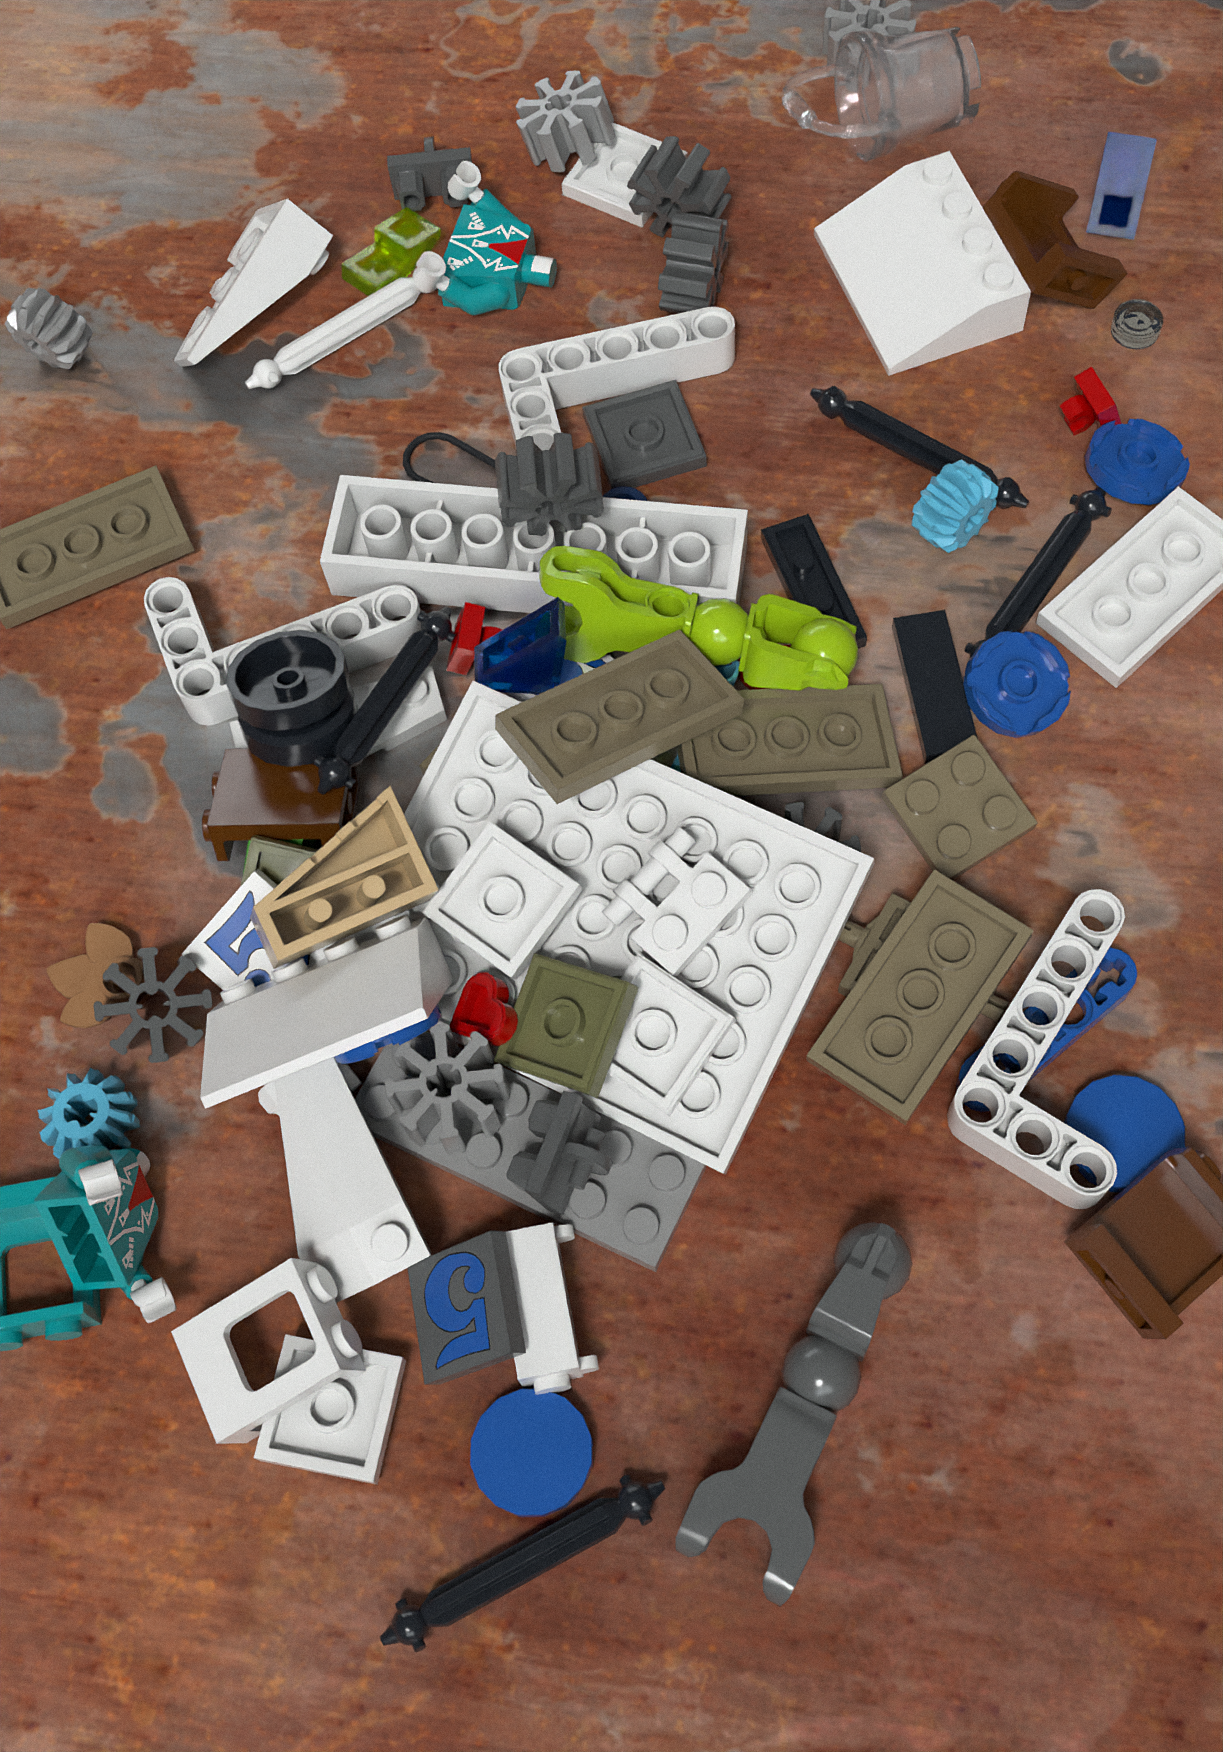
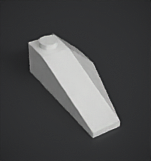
M288 199L257 209L227 259L234 267H231L222 278L216 280L210 291L212 298L216 301L213 308L205 307L196 317L174 362L181 367L197 364L309 274L315 275L329 256V252L325 248L333 235Z
M329 1058L275 1080L298 1256L301 1260L318 1262L319 1265L323 1266L330 1273L338 1291L337 1297L334 1298L336 1303L431 1256V1250L335 1058Z

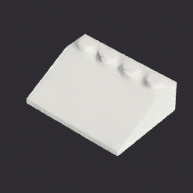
M950 151L903 166L814 228V236L888 376L1023 331L1031 290Z
M407 915L397 917L375 928L378 937L358 944L355 936L346 938L325 948L323 952L326 958L306 966L304 959L299 958L271 971L274 979L255 987L252 979H248L220 992L223 1001L207 1014L200 1099L205 1109L428 1019L454 978L427 917L410 923Z

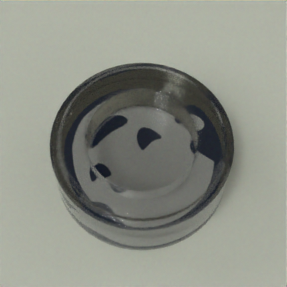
M1141 299L1128 300L1120 304L1115 310L1111 323L1112 337L1118 344L1128 349L1140 350L1148 348L1159 338L1163 326V314L1156 305L1149 301Z

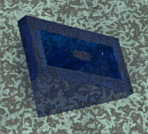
M557 597L475 646V682L497 692L541 694L558 686L566 647L565 603Z

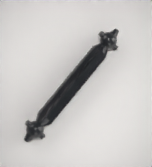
M831 386L825 390L817 388L811 390L810 395L818 403L820 412L828 418L834 419L840 416L846 427L937 475L940 474L943 466L949 463L953 464L961 459L968 464H974L991 478V481L999 487L997 497L995 498L997 500V507L1000 509L1011 507L1027 508L1029 501L1021 493L1018 483L1012 478L998 479L991 468L863 401L847 400L846 394L836 386Z
M1098 486L1094 490L1081 493L1079 496L1072 495L1070 504L1075 505V511L1064 516L986 627L985 639L975 644L968 643L966 645L965 653L970 654V658L981 644L1000 632L1011 631L1021 633L1091 533L1092 521L1099 519L1101 516L1109 517L1112 508L1106 506V492Z
M445 607L440 611H432L428 614L424 611L420 612L417 620L421 622V630L409 637L334 744L333 756L324 759L319 755L313 765L318 767L320 779L318 792L324 795L332 789H338L343 786L351 789L356 781L351 777V767L360 764L365 759L436 656L438 642L446 639L451 643L456 636L451 631L452 623L450 617L452 610L449 607Z
M630 1474L625 1475L619 1480L622 1487L618 1492L617 1498H599L432 1590L420 1607L409 1605L406 1598L395 1603L397 1612L393 1616L392 1623L380 1636L383 1646L401 1643L412 1646L414 1652H419L426 1648L424 1639L429 1632V1627L451 1626L616 1534L626 1518L639 1520L642 1526L649 1524L653 1520L650 1512L654 1507V1502L665 1490L662 1481L644 1483L632 1480Z

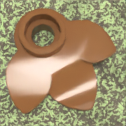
M90 923L88 925L85 938L87 954L60 961L47 968V974L56 990L67 999H70L60 1017V1021L68 1026L86 1029L105 1022L109 1017H104L101 1022L95 1019L93 1005L96 1001H100L102 1005L129 1002L130 995L126 992L119 993V987L112 981L105 982L103 980L104 972L112 963H117L119 971L129 979H134L135 984L138 986L144 983L142 961L135 958L131 939L123 931L103 923ZM144 992L141 993L136 1000V1004H144L150 995Z

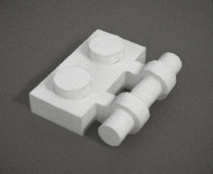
M680 827L676 829L665 843L659 840L648 852L651 858L630 881L625 878L613 890L616 897L602 911L617 927L633 911L639 915L644 922L630 938L675 978L752 895L751 889L709 852L693 868L689 867L681 858L693 846L695 841ZM668 873L679 884L656 907L646 896Z

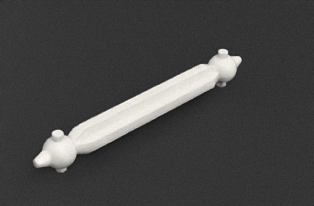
M416 268L413 272V277L396 279L282 347L274 360L263 359L257 362L254 366L253 374L245 382L247 388L263 387L269 389L277 386L281 381L282 375L299 373L414 304L421 292L432 293L437 288L435 287L429 292L420 291L414 283V276L419 270Z

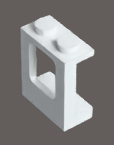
M290 1258L171 1331L217 1444L247 1443L260 1435L262 1423L338 1377H357L366 1372L359 1355L362 1351L361 1340L354 1327L347 1320L343 1319L334 1299L338 1294L336 1284L330 1273L323 1266L319 1265L318 1262ZM292 1292L313 1336L316 1351L309 1360L261 1389L254 1391L249 1386L231 1343L230 1330L236 1323L283 1294Z

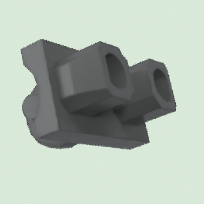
M431 136L424 137V152L387 156L394 198L399 200L402 210L404 212L419 211L426 206L425 197L443 195L444 204L450 207L467 205L469 198L457 200L450 195L448 181L454 174L457 175L456 169L461 162L469 161L473 163L471 148L436 150L434 137Z
M563 1091L560 1101L537 1100L528 1121L529 1130L536 1137L544 1138L539 1154L537 1156L519 1151L513 1156L506 1173L507 1179L517 1188L528 1193L546 1210L561 1215L564 1214L573 1188L584 1190L590 1173L608 1175L613 1164L609 1157L599 1152L605 1137V1133L597 1130L601 1116L582 1103L583 1098L579 1094Z

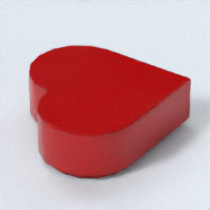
M486 972L473 975L462 990L449 1025L451 1031L470 1039V1034L476 1031L485 1037L489 1045L500 1046L507 1043L517 1029L518 1018L515 1009L508 1004L509 991L506 983Z

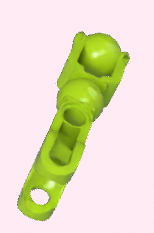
M557 546L548 550L540 560L539 580L545 593L573 605L550 606L543 611L535 624L534 640L536 646L541 652L552 657L587 663L598 660L613 651L632 652L677 630H681L713 666L728 665L740 659L738 671L743 672L744 682L748 685L758 688L801 691L807 687L830 690L847 688V677L858 660V646L855 638L856 627L842 619L823 615L817 608L773 594H766L758 599L757 604H751L748 615L740 605L726 598L709 599L697 605L699 593L692 592V594H688L682 589L631 578L622 572L614 560L600 551L571 546ZM561 631L565 632L566 634H557L554 632ZM777 643H786L791 645L790 647H787Z

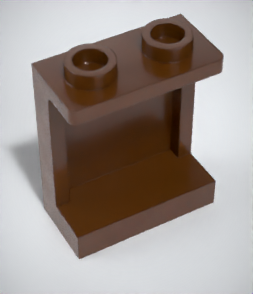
M1020 171L1012 172L998 186L997 191L982 208L1029 289L1034 294L1094 309L1128 274L1119 259L1081 249L1076 244L1063 222L1064 214L1079 199L1075 189Z
M249 748L225 749L220 771H214L212 775L213 801L211 809H205L203 812V837L206 842H212L217 861H230L234 841L251 840L253 835L276 840L321 839L323 847L339 830L356 817L361 788L357 765L351 767V777L356 780L351 789L343 786L338 789H332L322 795L318 792L320 781L318 767L313 765V763L286 767L264 762L253 755Z
M1190 1146L1169 1150L1064 1241L1143 1339H1167L1184 1324L1178 1315L1223 1275V1184L1220 1182L1221 1172L1206 1154L1194 1150Z

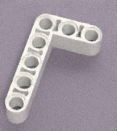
M706 307L508 352L499 362V375L515 447L516 440L526 436H533L534 443L542 451L549 450L554 442V433H561L556 409L624 395L676 380L678 383L727 371L735 361L734 317L724 308Z
M172 577L158 579L146 589L144 595V606L173 686L191 719L198 724L207 726L238 716L226 685L228 667L240 651L258 639L277 632L295 630L322 633L337 642L345 655L348 671L351 673L396 656L409 637L421 630V622L417 620L421 612L417 596L406 586L392 585L215 651L200 611L183 581ZM406 616L405 618H403V619H401V620L391 621V620H393V619L396 618V617ZM358 634L352 639L344 640L349 635ZM193 649L192 651L183 654L185 651ZM210 689L206 694L197 696L200 692Z
M1102 889L1088 890L1081 893L1074 901L957 1089L947 1113L948 1126L952 1134L961 1142L1062 1204L1074 1209H1087L1095 1205L1115 1182L1117 1176L1116 1162L1111 1153L1102 1145L1020 1097V1094L1123 925L1125 914L1120 900L1112 893ZM1092 916L1097 918L1104 925L1105 931L1095 932L1083 925L1080 917ZM1064 961L1071 964L1078 976L1075 978L1060 976L1055 972L1052 962ZM1037 1007L1047 1014L1050 1023L1047 1025L1033 1024L1026 1019L1022 1009ZM998 1053L1012 1055L1018 1060L1021 1071L1017 1073L1001 1071L995 1065L993 1056ZM979 1101L985 1104L991 1112L992 1120L987 1122L971 1120L963 1110V1103ZM1021 1132L1035 1134L1044 1145V1153L1040 1155L1025 1153L1016 1142V1134ZM1082 1164L1089 1167L1097 1178V1187L1085 1188L1079 1186L1070 1175V1166Z

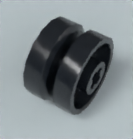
M304 630L277 632L254 641L240 651L228 667L226 685L232 704L238 714V722L244 740L250 752L266 763L286 767L314 763L319 755L324 759L334 754L335 742L358 711L356 697L349 684L350 675L345 655L337 642L322 633Z

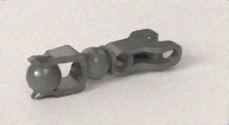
M883 1223L859 1224L848 1230L837 1243L834 1255L837 1277L816 1306L806 1329L808 1336L794 1343L786 1354L781 1371L784 1388L779 1387L743 1464L735 1469L720 1471L699 1484L676 1536V1551L689 1558L699 1556L707 1550L711 1539L723 1523L737 1518L755 1521L767 1532L772 1547L768 1570L763 1579V1592L767 1600L780 1607L790 1598L815 1544L812 1521L803 1502L806 1485L836 1421L837 1415L835 1413L847 1407L858 1393L861 1381L859 1361H863L868 1350L881 1302L900 1292L910 1277L912 1268L910 1248L902 1235L889 1225Z

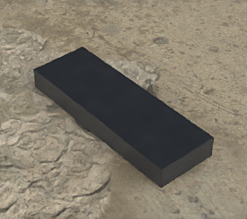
M806 514L761 529V541L788 599L815 607L823 615L833 616L856 627L855 638L858 649L865 647L867 635L810 515Z
M945 610L893 618L892 623L894 639L924 764H928L973 735L977 737Z

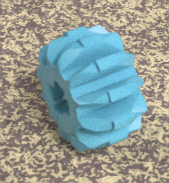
M962 459L953 464L949 463L943 466L939 475L931 477L930 484L926 489L920 491L922 496L913 506L912 526L919 531L921 537L936 548L940 547L948 553L956 550L958 547L962 548L967 545L973 535H978L982 525L989 521V513L996 507L997 500L995 498L997 497L999 487L991 481V478L974 464H968Z
M90 1068L83 1081L75 1074L67 1073V1088L62 1092L55 1088H47L48 1096L54 1101V1105L37 1110L39 1118L48 1124L40 1132V1137L48 1146H54L53 1155L56 1158L60 1159L62 1153L67 1149L89 1145H102L108 1150H111L116 1145L121 1149L131 1148V1142L124 1136V1132L140 1128V1120L130 1113L138 1106V1101L130 1091L124 1092L125 1083L119 1077L110 1075L105 1079L99 1070ZM89 1114L94 1119L91 1123L85 1119Z

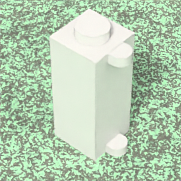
M553 1222L507 1231L506 1237L526 1349L525 1354L514 1357L518 1381L524 1389L534 1387L535 1395L549 1392L559 1393L571 1388V1379L581 1378L583 1374L599 1369L596 1355L579 1356L559 1243L575 1238L573 1225L554 1226Z

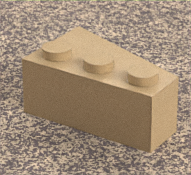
M391 786L384 790L375 801L351 822H348L330 841L312 857L303 862L253 907L250 919L273 969L429 901L439 890Z

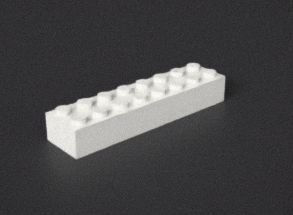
M340 475L320 564L331 595L360 597L387 586L402 585L414 592L418 603L463 607L464 603L468 602L484 606L485 609L542 614L550 606H573L571 603L546 594L539 580V565L542 556L553 547L571 546L603 552L618 564L623 573L631 578L682 589L688 594H692V592L699 593L697 605L709 599L726 598L739 605L747 550L748 510L603 497L604 511L600 517L594 518L593 515L581 514L582 529L565 532V527L556 519L549 521L545 528V535L538 536L528 534L527 520L516 523L513 527H507L502 522L497 488Z

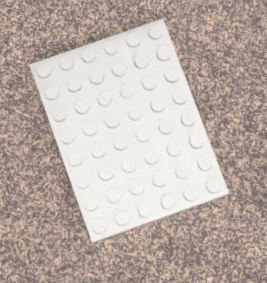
M472 681L404 813L438 889H440L489 821L583 888L582 892L536 954L617 979H621L638 953L666 971L630 938L644 922L639 915L633 911L617 927L602 911L616 897L613 890L624 878L630 881L651 858L648 855L651 848L659 840L665 843L678 827L683 829L695 841L693 846L681 858L689 867L693 868L709 852L751 889L752 895L676 978L733 1016L736 1021L671 1116L659 1110L608 1073L599 1097L595 1098L512 1069L563 1094V1091L579 1094L583 1098L582 1103L585 1106L726 1175L875 864L874 858L651 759L556 804L495 730V714L521 702ZM667 873L646 898L658 907L679 882ZM431 899L346 938L355 936L358 944L378 937L375 928L392 919L407 915L410 923L427 917L422 912ZM427 917L454 978L438 1002L441 1017L435 1025H450L465 984L473 975L480 972L489 973L506 983L509 991L508 1004L514 1008L531 961L518 979L514 981ZM453 1033L455 1041L463 1046H466L471 1040L470 1038ZM490 1045L495 1058L499 1046Z

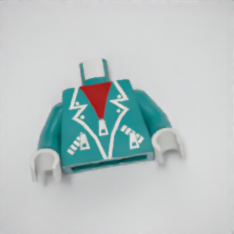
M469 161L461 162L456 169L457 175L454 174L448 181V191L453 198L457 200L469 198L472 203L471 205H463L443 259L440 255L431 251H426L421 255L416 263L419 270L414 276L415 286L424 292L432 291L435 287L438 288V294L442 297L443 306L458 307L472 316L497 309L514 310L520 307L528 284L549 288L553 286L557 272V261L555 258L536 254L533 229L510 212L487 189L481 191L477 187L481 180V174L475 164Z
M102 1145L67 1149L59 1159V1166L62 1171L37 1195L34 1203L75 1291L121 1288L125 1295L133 1300L135 1305L140 1307L147 1323H151L176 1311L175 1300L165 1280L161 1277L153 1281L152 1277L142 1266L144 1251L158 1220V1207L145 1179L150 1169V1161L147 1156L135 1148L108 1150Z

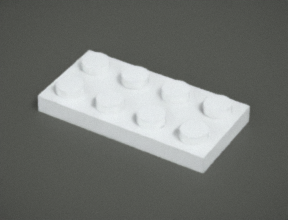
M1178 486L1039 612L1036 624L1117 688L1223 589V520Z

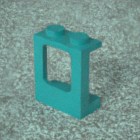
M55 1177L0 1187V1351L21 1348L23 1346V1339L45 1335V1339L50 1341L74 1339L83 1335L82 1328L102 1324L100 1289L75 1291L74 1286L73 1303L7 1315L6 1254L14 1247L52 1241L34 1200Z

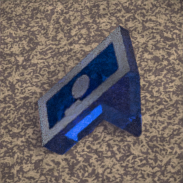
M1108 131L1086 233L1134 240L1157 138Z

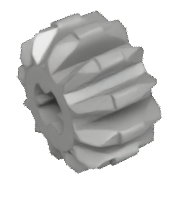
M27 288L11 306L12 309L9 311L5 322L7 330L12 334L13 340L25 348V352L33 354L39 361H45L53 368L70 369L85 353L89 345L88 342L93 334L90 327L86 324V319L73 309V305L62 301L59 295L53 296L46 289Z

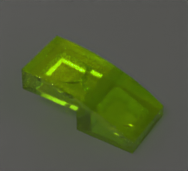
M405 207L374 227L373 244L342 263V279L369 296L398 278H406L417 267L416 263L421 255L426 251H430L441 237V229L408 207Z

